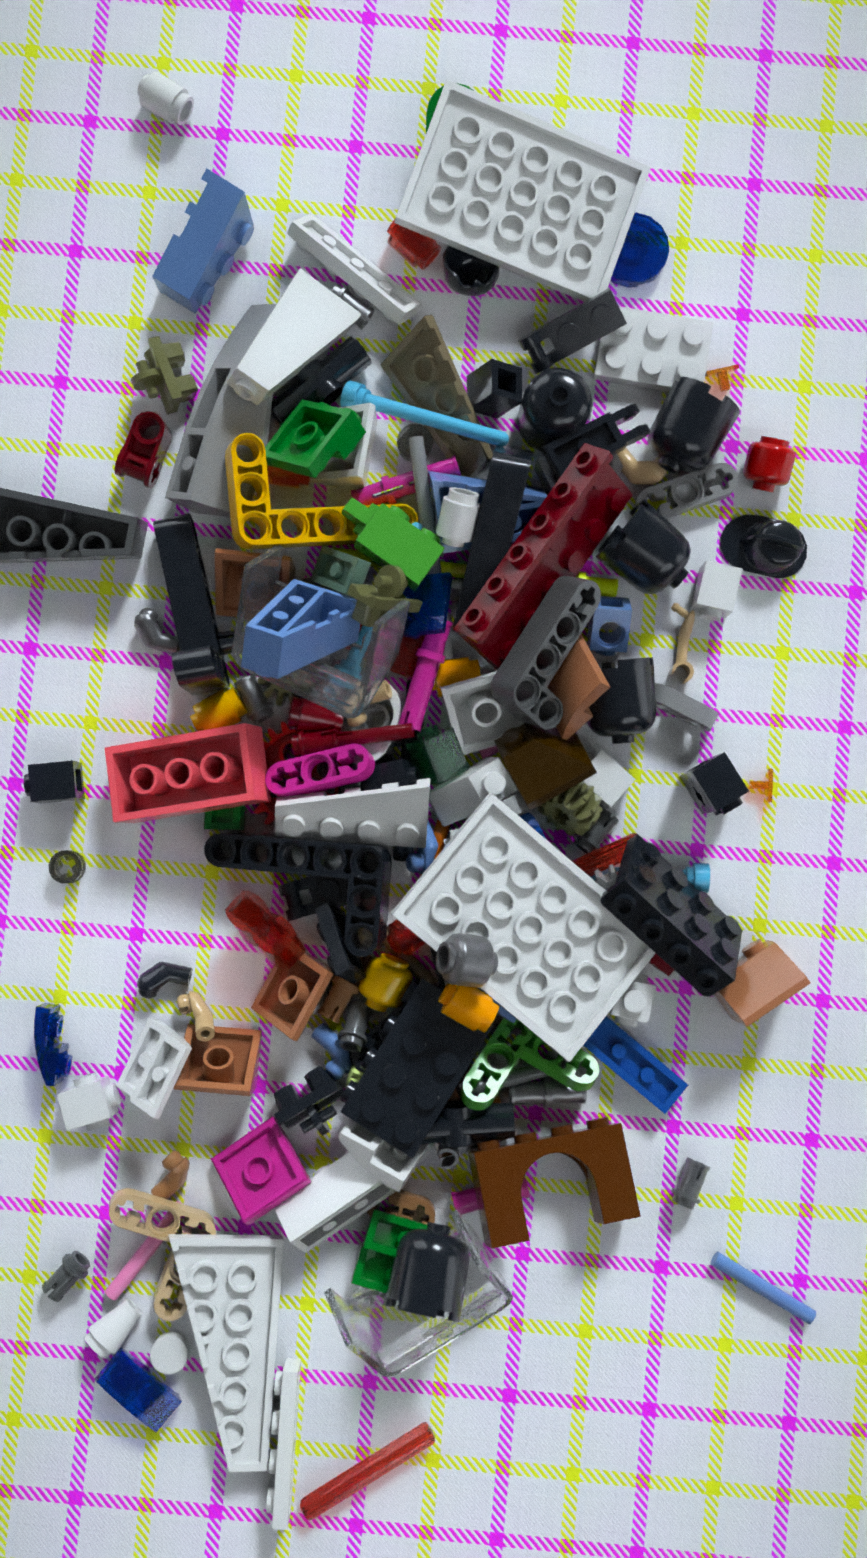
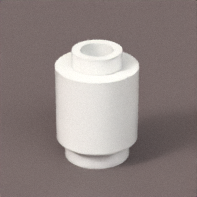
M154 71L150 75L146 74L139 82L137 93L141 106L170 124L177 123L183 125L189 119L193 111L194 99L189 96L187 89L158 71Z
M449 488L448 496L443 497L436 534L442 537V543L453 547H464L465 542L473 541L481 504L478 503V493L462 488Z

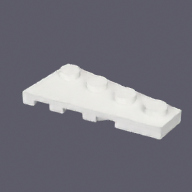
M430 778L419 779L417 784L399 786L398 782L382 784V789L361 791L360 787L345 789L343 794L327 795L326 792L278 797L275 804V837L426 848Z

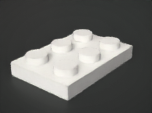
M619 306L627 324L600 338L593 376L594 380L669 392L674 381L678 382L680 377L693 378L704 382L714 322Z

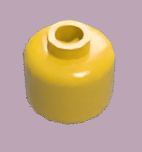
M382 953L380 957L371 958L365 969L366 977L360 981L358 987L360 993L367 998L365 1004L380 1012H386L388 1007L397 1008L402 1006L403 1002L400 1000L413 980V974L407 969L409 964L403 959L387 953Z

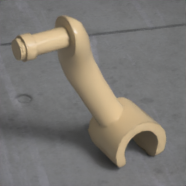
M674 603L671 607L672 611L677 612L685 620L679 630L676 663L670 668L669 676L675 672L677 667L684 668L687 674L681 684H685L694 674L693 666L687 662L690 635L695 621V612L691 610L689 613L679 606L680 604Z

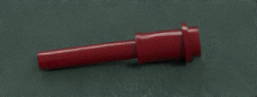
M413 723L345 732H339L338 728L309 733L300 730L298 734L292 735V749L295 757H300L348 744L363 745L414 738Z

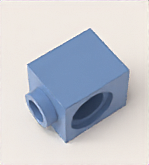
M601 596L600 603L589 620L587 638L590 650L605 656L616 655L617 652L627 653L632 616L629 598ZM607 622L618 624V627L612 632L606 633L600 630L601 626Z

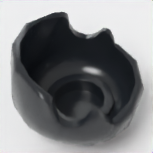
M449 245L443 253L444 276L453 291L466 296H479L494 287L499 277V266Z

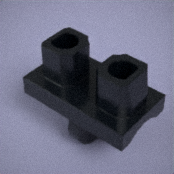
M319 1066L304 1076L312 1091L309 1094L300 1098L295 1086L292 1084L274 1093L279 1110L274 1115L279 1125L284 1124L290 1129L300 1123V1128L304 1134L315 1127L322 1136L330 1132L327 1120L337 1115L334 1106L330 1104L339 1100L345 1090L340 1083L330 1077L323 1067Z

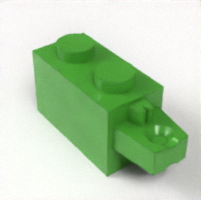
M351 497L342 509V515L356 525L353 532L358 537L354 548L381 568L386 565L399 566L408 581L407 587L415 592L445 549L440 545V538L426 528L421 530L408 522L410 517L394 505L389 508L383 503L380 507L372 503L368 508Z

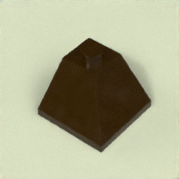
M524 723L519 727L508 729L500 738L494 740L501 759L530 810L597 773L576 732L568 740L562 739L556 727L551 730H545Z

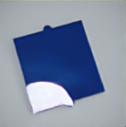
M447 572L426 575L415 592L406 587L403 594L407 599H418L423 602L419 613L407 612L402 628L386 626L385 636L388 639L410 636L413 639H418L420 635L445 633L452 574Z

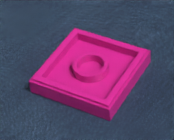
M273 1116L211 1158L243 1223L248 1226L312 1182L283 1128Z

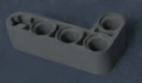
M571 576L557 578L494 675L490 688L493 698L517 720L545 730H551L560 723L563 716V705L559 698L547 687L600 603L601 591L596 582Z

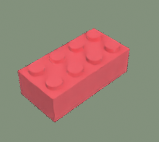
M242 723L105 747L113 822L139 823L271 801L270 790L265 783L267 764L262 727Z

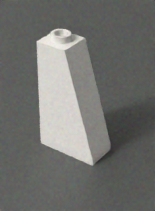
M300 268L226 384L232 387L239 397L252 401L258 406L299 373L307 364L314 361L345 336L359 319L361 313Z

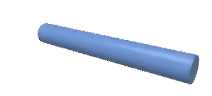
M717 1251L711 1260L712 1266L807 1324H811L816 1316L814 1309Z

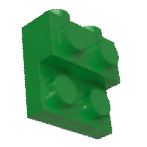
M302 399L265 446L267 465L316 478L325 469L331 457L345 460L354 451L357 443L366 433L361 425L362 420L350 408H338L329 406L324 402L316 403Z

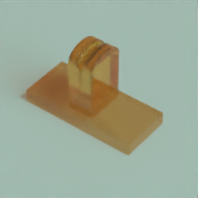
M739 364L707 371L705 378L717 375L721 392L730 389L727 373L739 369Z
M768 769L767 782L749 781V784H751L749 789L767 790V803H771L773 769Z

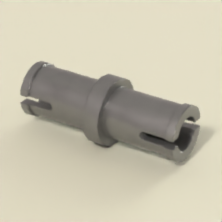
M543 1077L542 1081L524 1082L509 1086V1101L513 1103V1106L543 1104L544 1108H552L553 1104L560 1103L583 1104L586 1103L587 1091L572 1090L559 1081H552L551 1077Z

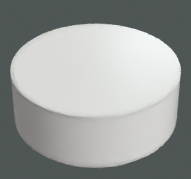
M172 1331L161 1334L155 1340L150 1350V1360L153 1367L163 1374L179 1372L185 1366L190 1355V1346L187 1339L180 1333Z

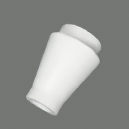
M126 1298L119 1306L89 1327L90 1332L85 1336L87 1344L104 1359H107L111 1353L116 1354L133 1325L142 1315L141 1310L131 1300Z

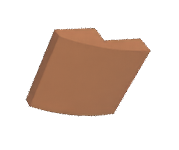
M580 634L547 687L559 698L563 705V716L556 727L562 739L568 740L593 717L588 707L610 688L582 634Z

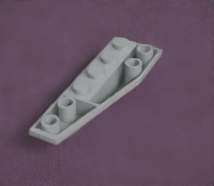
M276 304L250 306L231 332L215 359L195 401L185 427L165 495L166 499L194 513L230 517L225 466V451L228 445L238 435L243 433L255 434L262 440L264 446L268 444L273 394L257 406L252 401L239 397L234 389L226 383ZM244 445L237 446V456L244 462H252L253 453L250 448ZM243 483L240 485L241 495L246 500L252 501L255 488L250 484Z

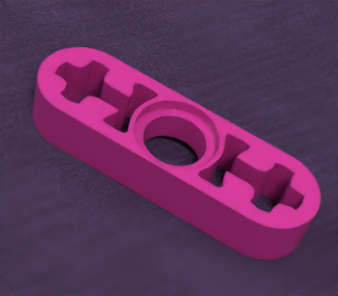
M348 744L277 762L268 769L265 783L267 788L278 797L316 793L368 779L374 771L375 760L372 754L362 745ZM358 755L363 761L357 764V770H353L348 765L352 764L354 756ZM336 760L342 765L341 767H338L335 762ZM322 762L327 763L329 767L327 776L320 781H314L311 777L314 766ZM287 773L292 779H288L285 783L286 787L283 788L278 782L282 781L284 774ZM302 776V779L304 780V783H303L301 780H299L297 777Z

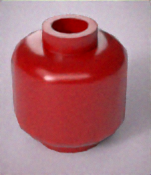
M761 436L760 442L756 441L750 444L743 475L746 479L753 481L752 489L774 493L775 486H785L789 483L796 457L795 451L789 448V441Z

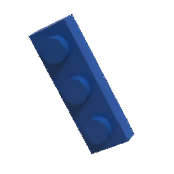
M607 1016L583 1045L664 1114L689 1086Z

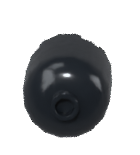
M553 368L544 370L530 381L524 391L517 417L519 433L529 447H535L542 451L543 446L572 433L590 422L593 400L590 388L585 380L572 370Z
M680 377L678 382L674 381L648 434V445L653 454L660 459L658 465L672 474H678L679 470L699 472L706 468L740 414L739 407L726 395L723 401L709 394L711 386L699 380Z
M642 499L630 510L629 514L632 517L623 528L619 525L614 528L599 548V553L595 557L640 592L655 594L663 591L669 585L675 589L686 578L689 572L684 567L690 559L691 549L685 536L650 503Z
M653 657L617 660L618 668H615V662H597L610 688L588 707L593 715L587 721L588 727L592 732L599 736L612 737V744L635 742L634 735L646 732L652 727L656 717Z
M428 1222L426 1230L413 1229L403 1235L397 1246L383 1305L395 1307L398 1300V1310L436 1318V1316L444 1317L446 1311L449 1312V1321L460 1322L469 1267V1252L461 1239L449 1235L451 1227Z

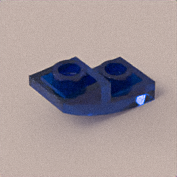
M44 1003L36 1006L35 1050L46 1086L54 1087L64 1081V1077L69 1076L72 1066V1055L68 1054L69 1044L55 1042V1037L59 1038L61 1035L64 1021L63 1015H59L60 1005Z
M122 1347L95 1377L96 1382L112 1398L156 1433L182 1402L178 1393L153 1376L149 1367Z

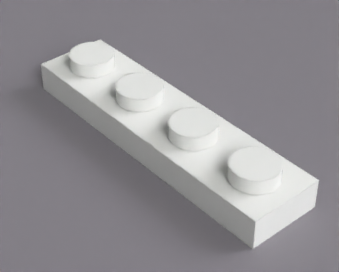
M308 214L292 221L287 234L297 242L298 246L303 251L312 254L320 260L331 274L339 276L353 287L354 292L358 296L369 300L379 308L385 318L400 325L417 314L422 305L420 301L313 214Z
M286 1358L283 1371H276L274 1396H281L280 1410H274L271 1434L278 1435L277 1449H271L269 1474H275V1488H268L266 1513H273L272 1529L287 1530L291 1515L301 1359Z

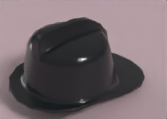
M742 515L728 523L721 535L720 548L724 558L732 566L743 568V571L772 578H786L797 573L803 567L807 558V544L803 534L796 526L785 520L760 515Z

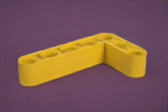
M243 433L238 435L228 445L225 451V466L232 536L238 546L243 549L255 550L355 544L358 536L353 532V529L356 525L342 515V509L345 506L271 509L266 450L264 443L258 436L252 433ZM244 445L250 448L253 453V461H242L237 456V446ZM247 483L255 488L257 493L255 501H248L241 495V484ZM385 504L389 508L394 505L403 510L410 517L408 522L411 524L418 522L417 513L409 505ZM321 517L328 519L332 523L333 533L331 536L325 535L320 531L318 524ZM284 519L290 520L296 525L297 535L295 538L288 537L283 533L281 525ZM246 521H252L258 525L260 529L259 539L254 540L247 537L244 532V523Z

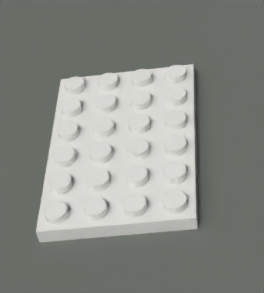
M446 79L394 223L586 302L608 288L651 167Z
M489 793L390 913L436 952L440 944L445 942L452 934L462 933L487 938L498 956V967L488 982L479 988L568 1062L572 1060L655 954L652 949L601 904V896L606 891L493 793Z

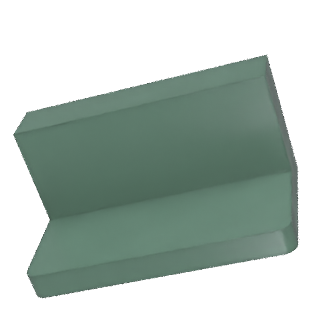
M322 545L310 580L348 595L347 592L351 583L364 584L371 562Z

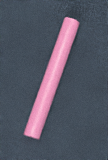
M168 1211L156 1227L164 1228L169 1226L174 1218L172 1213ZM150 1236L147 1237L105 1290V1294L110 1299L116 1301L163 1243V1240Z

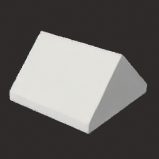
M372 403L346 406L360 416L362 420L361 425L366 433L357 443L354 451L345 460L331 457L325 469L316 478L310 477V482L352 490L366 486L377 426L376 407Z
M497 671L440 687L444 708L459 756L496 746L494 740L500 738L505 731L524 724V722L517 720L493 698L490 690L491 681Z

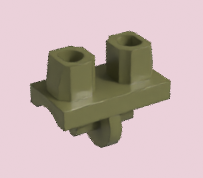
M159 336L148 338L150 348L144 352L145 360L136 363L139 373L131 379L133 388L140 391L146 390L150 399L160 396L167 415L176 413L180 403L195 398L198 387L191 374L175 377L172 369L182 367L185 363L184 352L179 342L162 344Z
M395 565L382 567L374 578V585L351 583L347 592L349 596L357 600L352 619L366 627H376L379 621L391 628H402L407 612L419 613L423 602L418 599H407L404 596L403 592L408 585V581L403 570Z

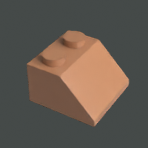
M758 939L742 949L744 956L738 959L735 981L714 995L731 1019L748 1027L811 982L775 942L769 940L762 942L761 939Z

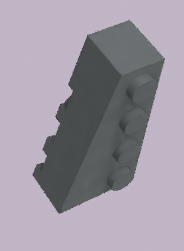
M0 488V563L141 559L148 522L140 518Z

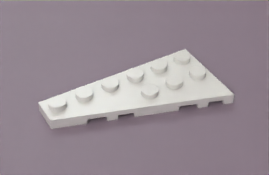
M168 1234L229 1472L267 1471L284 1238L282 1235Z

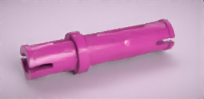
M455 455L427 465L428 471L462 476ZM413 470L391 478L388 475L383 476L380 482L357 490H351V496L363 505H371L372 503L381 505L387 502L389 504H396L397 499L416 493L415 484L409 483L414 481ZM403 485V486L400 487V488L393 489V490L387 491V492H385V493H382V494H379V495H376V496L373 495V494H376V493H379V492H382V491H386V490H389V489H391V488H394V487Z
M433 616L429 617L422 646L417 648L415 656H418V660L398 724L413 723L414 730L421 732V726L439 666L445 662L446 656H443L453 625L452 622L441 618L436 619Z

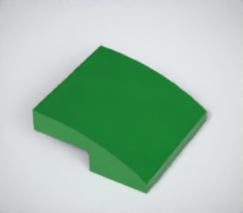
M373 1209L352 1274L351 1283L386 1294L400 1239L406 1232L413 1229L426 1230L427 1224Z

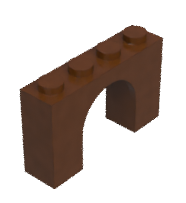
M608 1117L586 1121L587 1128L573 1131L572 1124L550 1128L551 1135L537 1138L536 1131L515 1135V1143L500 1145L499 1139L478 1142V1150L468 1152L485 1246L493 1249L530 1241L521 1196L522 1183L530 1166L539 1158L552 1153L566 1155L582 1170L588 1187L594 1222L609 1224L641 1217L622 1124L609 1123Z

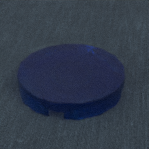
M637 212L634 213L611 277L613 283L628 288L638 287V285L654 281L663 271L669 254L668 236L661 224L652 217Z

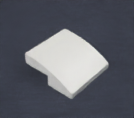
M148 1017L116 1086L131 1096L129 1100L131 1103L152 1118L159 1119L192 1047L183 1037L158 1019Z
M352 1119L345 1125L338 1137L347 1151L366 1170L397 1192L401 1191L430 1144H421L415 1156L411 1158Z

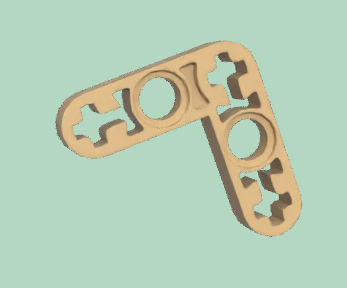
M130 1188L118 1190L113 1194L109 1202L110 1220L114 1225L126 1230L170 1242L168 1234H192V1229L182 1225L181 1232L177 1233L180 1226V1216H185L184 1222L186 1226L196 1228L199 1222L204 1223L207 1233L200 1232L199 1234L216 1235L213 1217L201 1209ZM129 1200L133 1202L134 1210L143 1213L144 1205H149L145 1214V1222H140L141 1214L136 1211L130 1210L126 1216L120 1215V1207L117 1205L124 1206L126 1201ZM160 1210H167L174 1216L172 1223L164 1228L154 1226L151 1221L153 1215ZM172 1248L153 1297L155 1313L165 1321L177 1320L187 1311L179 1275L174 1269L175 1258ZM174 1282L179 1285L177 1289V1301L179 1303L173 1302L171 1307L168 1308L165 1307L164 1299L170 1298Z

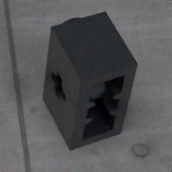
M725 752L706 759L679 776L702 814L714 812L716 816L721 813L724 815L743 803L740 797L749 792Z

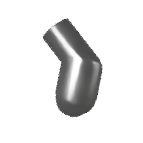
M144 608L135 616L134 627L145 646L169 654L180 651L178 637L161 632L157 624L158 614L151 608Z

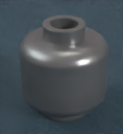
M457 933L452 934L445 942L440 944L436 954V967L438 972L442 974L443 979L450 985L482 987L488 982L491 975L495 974L498 967V956L487 938Z

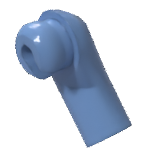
M429 820L426 848H418L417 853H410L406 859V867L411 873L419 872L423 874L435 859L438 842Z
M321 1023L314 1030L311 1037L329 1052L331 1061L325 1066L326 1072L334 1080H339L344 1073L348 1074L352 1064L349 1052L339 1046L338 1035L327 1025Z

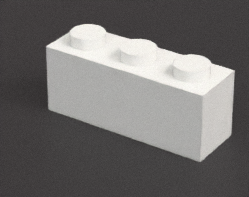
M346 1151L344 1156L331 1165L319 1168L314 1173V1176L310 1178L312 1181L310 1184L274 1209L289 1242L304 1253H307L396 1192V1190L372 1175Z

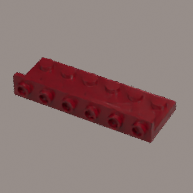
M587 443L583 444L453 630L496 670L499 669L552 584L561 576H577L633 496L609 465L613 459V455L609 450Z

